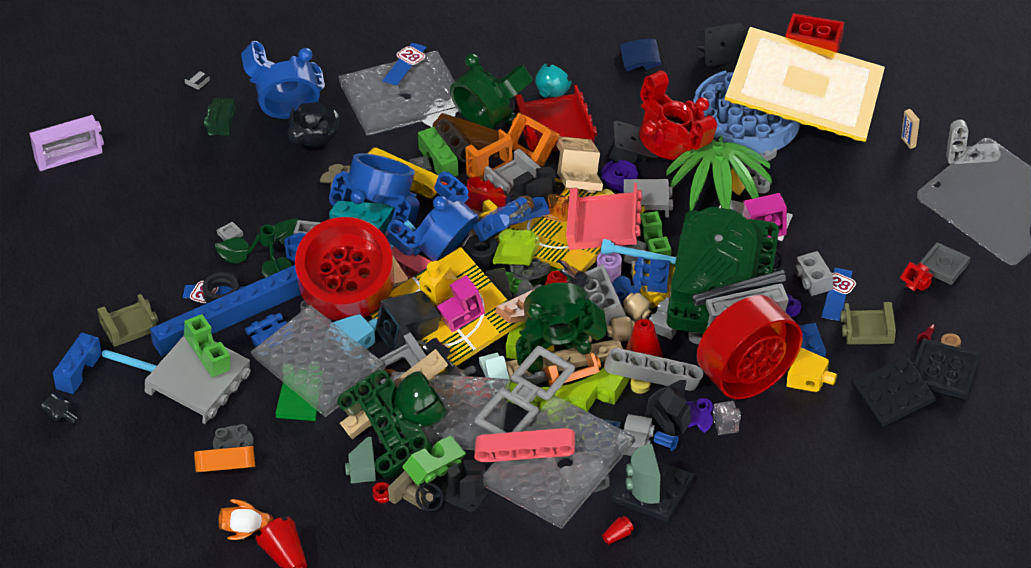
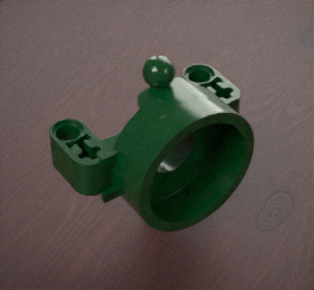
M476 54L467 55L465 63L471 68L450 85V96L455 107L469 122L494 129L505 120L506 124L512 126L513 119L517 114L509 109V99L533 81L532 76L524 64H521L505 77L496 79L490 71H483V67L479 65V57Z
M551 283L536 288L524 301L523 308L526 328L519 331V334L522 336L516 342L517 363L520 366L537 346L546 349L551 345L565 344L569 349L576 347L581 355L589 354L592 349V345L588 341L589 336L595 340H600L607 332L604 310L590 300L588 293L583 288L574 284ZM539 355L527 369L530 374L535 375L536 372L542 370L543 356Z

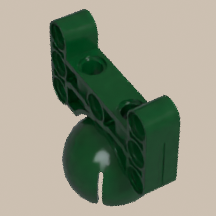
M377 370L340 394L337 399L338 406L347 415L352 416L362 410L365 412L388 451L375 462L376 471L385 479H392L404 472L405 470L402 466L412 454L424 448L429 454L431 453L432 443L422 427L433 426L441 422L448 414L435 389L432 386H428L429 381L422 371H415L407 375L397 387L386 371ZM383 379H386V381L380 385V382ZM369 390L368 394L363 396V393ZM352 401L351 405L346 407V404ZM388 421L385 427H381L384 422ZM421 442H424V445L421 448H418V445ZM404 453H407V456L404 459L400 460L401 456ZM390 464V467L386 471H383L384 467Z

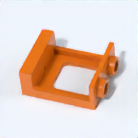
M518 113L513 119L512 126L507 133L513 141L512 150L521 149L536 164L543 167L560 135L521 113ZM526 125L543 133L534 152L518 144V139Z
M500 129L499 140L478 151L472 144L465 147L467 175L470 178L480 176L481 180L485 181L484 168L489 166V157L498 151L499 157L504 163L494 167L492 170L512 161L513 141L511 136Z
M594 353L585 354L588 367L574 371L565 383L600 372L601 363L598 356H595ZM556 365L543 367V371L547 373L548 387L559 377Z

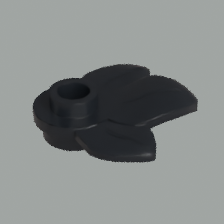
M564 260L556 261L564 267L559 272L571 278L574 284L580 287L588 285L590 281L586 273L570 266Z

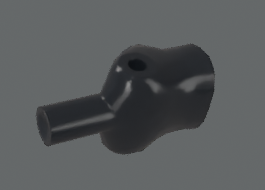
M437 338L431 339L421 348L426 356L436 349L448 364L445 368L448 371L453 370L454 365L447 359L450 355V350L440 343Z
M54 393L41 405V410L46 412L54 421L65 418L73 425L78 421V418L69 412L71 404Z

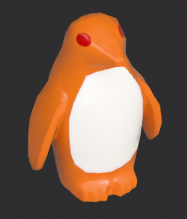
M231 499L230 501L238 504V507L221 508L218 517L219 529L237 533L227 537L229 540L244 539L273 521L272 515L258 511L246 501Z

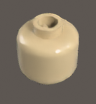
M631 293L623 302L624 312L634 321L647 319L652 313L650 310L651 302L641 293Z
M628 316L613 318L610 325L607 326L608 337H612L613 340H620V342H628L635 325L634 320H631Z

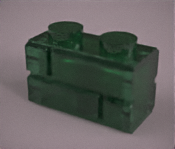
M214 98L212 104L208 105V117L204 119V127H207L209 135L219 134L228 136L235 114L234 100Z

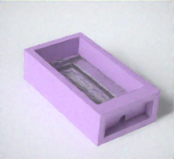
M93 115L29 133L34 158L39 170H46L103 153L101 145H104L102 135H99V132L102 131L99 121H95Z

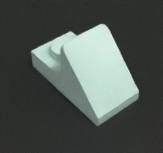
M494 353L479 357L480 366L491 390L508 386L510 379L504 356Z

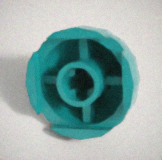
M547 64L542 65L535 81L539 93L545 98L563 96L569 90L572 83L571 80L570 82L567 80L568 75L554 65L546 67Z

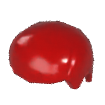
M480 176L471 177L467 180V187L486 193L495 189V185L490 183L489 179L483 182Z

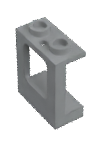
M410 332L404 336L406 344L377 360L370 354L369 357L372 363L369 365L374 373L401 358H405L410 366L413 367L425 358L426 355ZM383 379L380 383L383 384L386 379Z

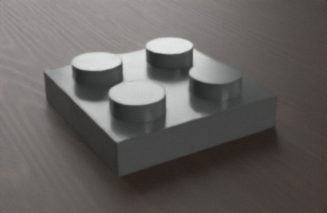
M936 243L920 263L930 268L928 272L932 273L933 277L952 285L970 263L971 257Z

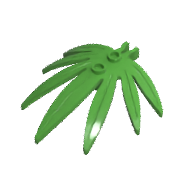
M719 135L717 142L713 139L712 143L698 150L686 151L667 169V175H669L683 164L670 184V187L673 189L701 161L692 182L690 211L694 209L703 189L710 164H712L715 189L721 208L730 209L732 176L729 163L752 199L759 198L749 171L741 161L772 183L770 175L759 164L761 163L770 169V163L765 158L746 146L736 143H724L723 136Z

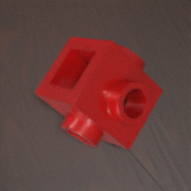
M909 262L900 279L905 281L906 286L913 291H916V289L924 291L931 284L933 274L928 272L930 268L922 263L917 265Z

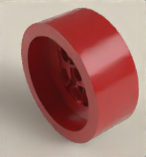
M338 217L326 220L307 232L297 248L295 268L300 293L308 306L319 315L337 321L359 314L364 318L378 310L381 300L388 299L394 285L392 250L384 234L371 223L353 217ZM337 256H343L341 259L335 258ZM357 258L362 259L361 261H354ZM325 269H330L329 272H323ZM343 272H350L347 275L342 274ZM363 274L369 275L368 277H365V278L361 277V275H363ZM331 285H336V286H337L336 288H333V289H332V288H329ZM356 288L354 291H349L348 289Z
M764 295L747 297L725 309L709 325L697 349V362L704 373L727 397L732 399L753 397L774 385L793 365L802 346V330L771 297Z

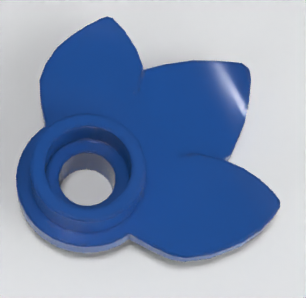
M619 276L612 283L622 307H624L623 302L629 294L640 293V289H635L634 286H631V282L626 276Z

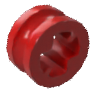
M379 482L374 485L373 498L379 503L389 501L388 487L390 485L388 483Z

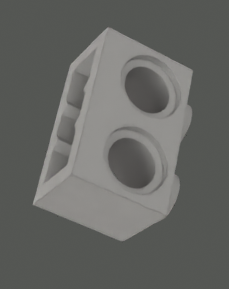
M818 251L796 257L795 273L797 277L800 276L803 287L808 289L811 296L833 290V275Z

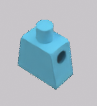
M359 314L331 323L332 338L350 359H353L375 343L374 331H376L377 319L374 318L367 322Z

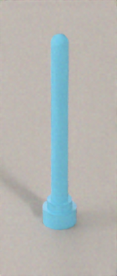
M603 239L600 254L604 255L614 252L633 257H643L648 260H670V264L675 265L676 257L614 245L608 239Z
M109 350L102 351V356L146 371L152 372L157 367V365Z

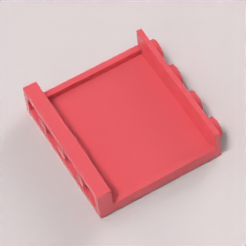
M634 183V192L586 197H579L578 188H571L566 231L569 250L601 247L603 239L611 240L614 245L618 246L637 244V236H641L639 224H641L640 213H642V191L638 190L637 183Z

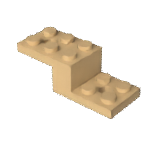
M559 136L555 143L560 151L557 174L565 188L568 190L571 188L585 189L586 192L590 193L602 191L603 183L597 175L600 152L591 139Z

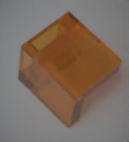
M549 194L550 214L545 215V219L566 222L568 219L569 196Z

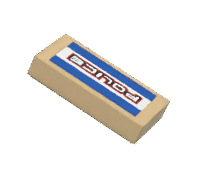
M911 109L904 111L901 138L911 149L916 147L920 120Z

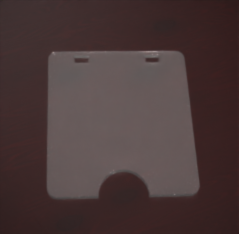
M983 138L918 191V200L1007 264L1016 265L1031 253V236L1029 232L1031 228V166L992 139ZM976 151L979 154L975 158L970 156ZM939 181L942 185L938 188L934 187L933 185Z

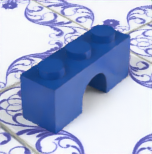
M81 332L53 372L56 389L71 394L75 393L83 381L82 371L84 365L93 367L102 354L99 337Z

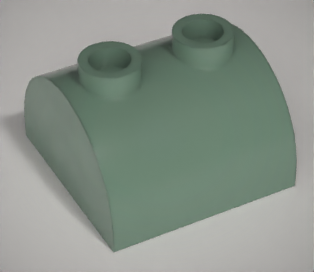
M652 444L644 445L634 451L631 457V464H626L628 476L626 478L627 490H631L633 496L639 501L659 503V468Z

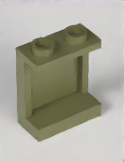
M141 294L137 295L138 303L108 313L105 306L97 309L100 324L113 347L151 334L150 328L155 327L156 323H158V317L155 312H151L148 299L144 300Z
M884 302L883 310L850 311L849 303H845L844 311L840 312V320L844 322V325H842V335L846 336L847 344H894L896 328L892 302Z

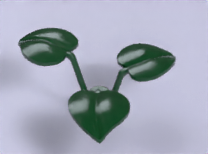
M298 218L286 220L274 226L269 224L263 225L260 229V235H256V239L250 248L245 240L230 238L223 242L215 243L216 251L225 261L239 264L246 261L247 254L252 252L260 240L263 246L270 248L272 260L264 262L261 271L265 278L292 266L291 262L285 257L274 258L273 244L274 242H279L285 246L284 239L294 235Z

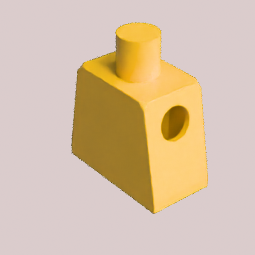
M433 261L427 264V270L420 277V291H423L431 300L433 306L437 308L452 291L450 285L458 279L449 266Z
M801 348L788 372L787 387L818 392L823 382L834 385L837 374L828 371V359Z

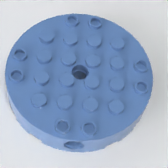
M723 71L706 79L696 90L693 102L695 103L700 97L707 98L709 108L703 111L704 117L711 115L717 122V129L713 138L715 142L718 141L719 135L723 136L724 143L740 144L754 150L758 154L760 152L764 154L765 151H773L775 148L779 150L794 139L800 128V122L791 119L787 120L781 116L767 114L764 111L750 109L747 106L733 104L725 100L734 72L727 73Z

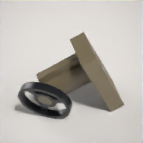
M406 471L388 487L389 501L394 504L403 498L424 511L433 512L439 509L443 503V493L436 484L424 483L421 486L417 485ZM423 486H431L435 488L438 494L434 495V493L425 489ZM440 497L438 506L434 509H429V504L433 503L435 498Z

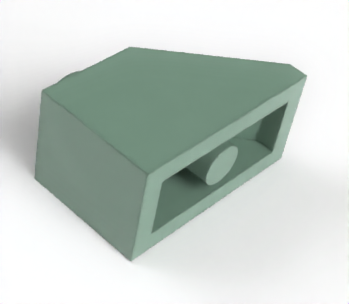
M367 437L348 454L349 463H345L346 475L351 476V483L376 481L372 438Z

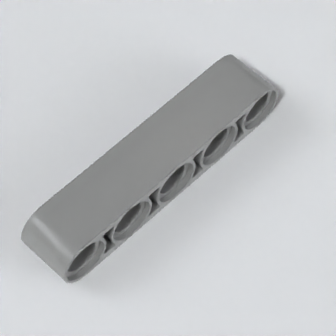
M620 348L610 350L604 362L605 370L614 375L665 386L679 380H686L685 390L689 391L695 390L703 377V371L699 366Z

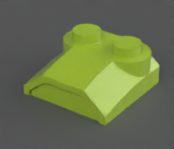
M503 230L499 234L500 243L497 247L493 264L530 266L540 244L539 237L530 230Z

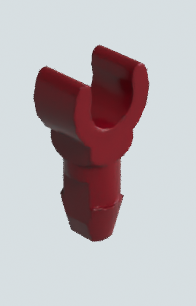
M931 324L926 331L918 335L917 344L923 339L931 340V336L935 331V325Z

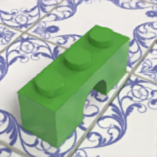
M432 127L418 132L419 149L428 159L432 157L434 170L439 176L442 172H449L454 177L458 176V159L436 128Z
M658 211L642 213L641 224L639 225L642 241L647 244V252L671 256V247L668 239L662 235V222Z
M203 314L185 320L184 337L210 376L215 377L229 371L230 354L222 342L214 343L211 326Z
M450 435L438 441L430 454L425 448L412 454L402 467L417 485L424 482L430 483L437 475L441 477L446 474L447 470L455 463L459 467L462 464L461 459L466 453Z

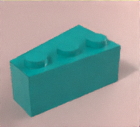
M337 201L329 212L330 219L353 217L367 221L377 227L385 236L387 227L392 221L395 207L381 203L363 202L361 204H354L349 201Z

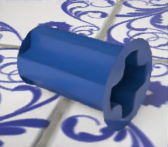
M657 431L654 436V443L668 447L673 451L677 446L678 436L673 437Z

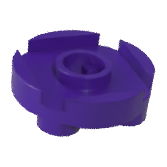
M619 160V163L614 164L613 161L608 162L602 168L603 185L621 193H624V179H638L636 166L625 160Z

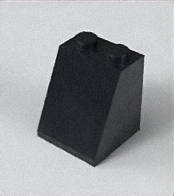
M418 291L381 300L375 329L392 352L406 344L404 336L410 332L418 342L437 331L441 315L424 292Z

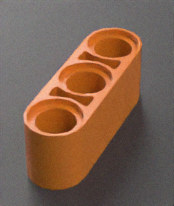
M254 446L194 452L196 472L255 467Z

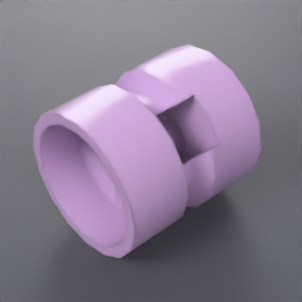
M614 252L612 254L608 253V255L599 254L597 257V267L603 264L611 282L614 283V280L621 276V256Z

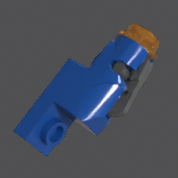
M520 196L507 205L496 208L472 224L480 242L499 231L505 230L528 215L534 208V202L529 196Z

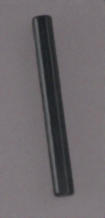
M778 270L697 293L692 296V301L695 306L705 304L708 299L783 282L786 280V273L784 270Z

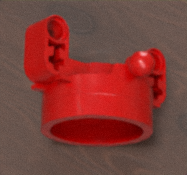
M660 70L645 77L640 97L644 103L641 104V107L645 110L639 136L643 145L655 155L676 160L686 151L698 150L712 143L717 129V122L711 115L704 117L703 111L709 108V101L705 97L698 98L695 103L691 100L683 103L670 99L665 94L669 82L668 76L664 71Z

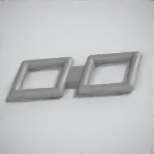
M537 346L512 374L511 380L518 384L514 390L510 392L505 388H501L475 417L474 422L492 434L507 433L485 420L504 397L528 411V414L512 431L523 432L539 413V408L532 405L531 402L536 396L546 401L550 400L575 371V366L545 348ZM539 355L565 369L547 391L521 377Z

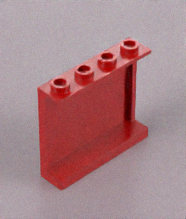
M574 85V94L524 102L522 94L515 95V111L517 114L521 113L559 133L561 137L591 139L594 143V137H597V130L595 126H592L591 114L588 115L587 103H584L583 93L579 92L577 85ZM526 125L523 133L529 150L534 152L543 133ZM556 144L554 145L551 152L559 151Z

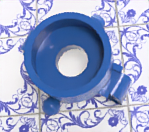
M252 41L242 52L244 70L252 77L250 82L256 83L257 100L262 111L267 115L279 119H289V114L293 107L296 110L300 104L318 102L319 92L325 87L321 68L317 64L309 62L312 58V51L309 48H302L299 51V57L292 56L289 61L279 63L268 61L264 47L257 41Z
M359 153L353 156L349 172L342 171L335 175L329 195V201L332 206L337 201H341L340 195L342 201H349L354 204H361L367 199L372 202L395 207L392 220H400L401 222L403 220L404 223L408 220L413 226L415 225L420 206L419 201L415 198L417 194L410 192L415 174L411 167L394 159L366 153Z
M442 172L439 174L434 188L440 196L433 200L434 209L414 232L400 220H392L389 223L385 237L402 254L407 256L414 254L416 257L420 252H423L432 261H439L453 252L473 229L472 224L478 221L479 215L465 204L469 199L467 187L451 173ZM391 230H397L399 233H393Z

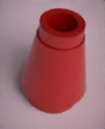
M618 517L602 534V538L610 545L630 535L634 527L627 517Z

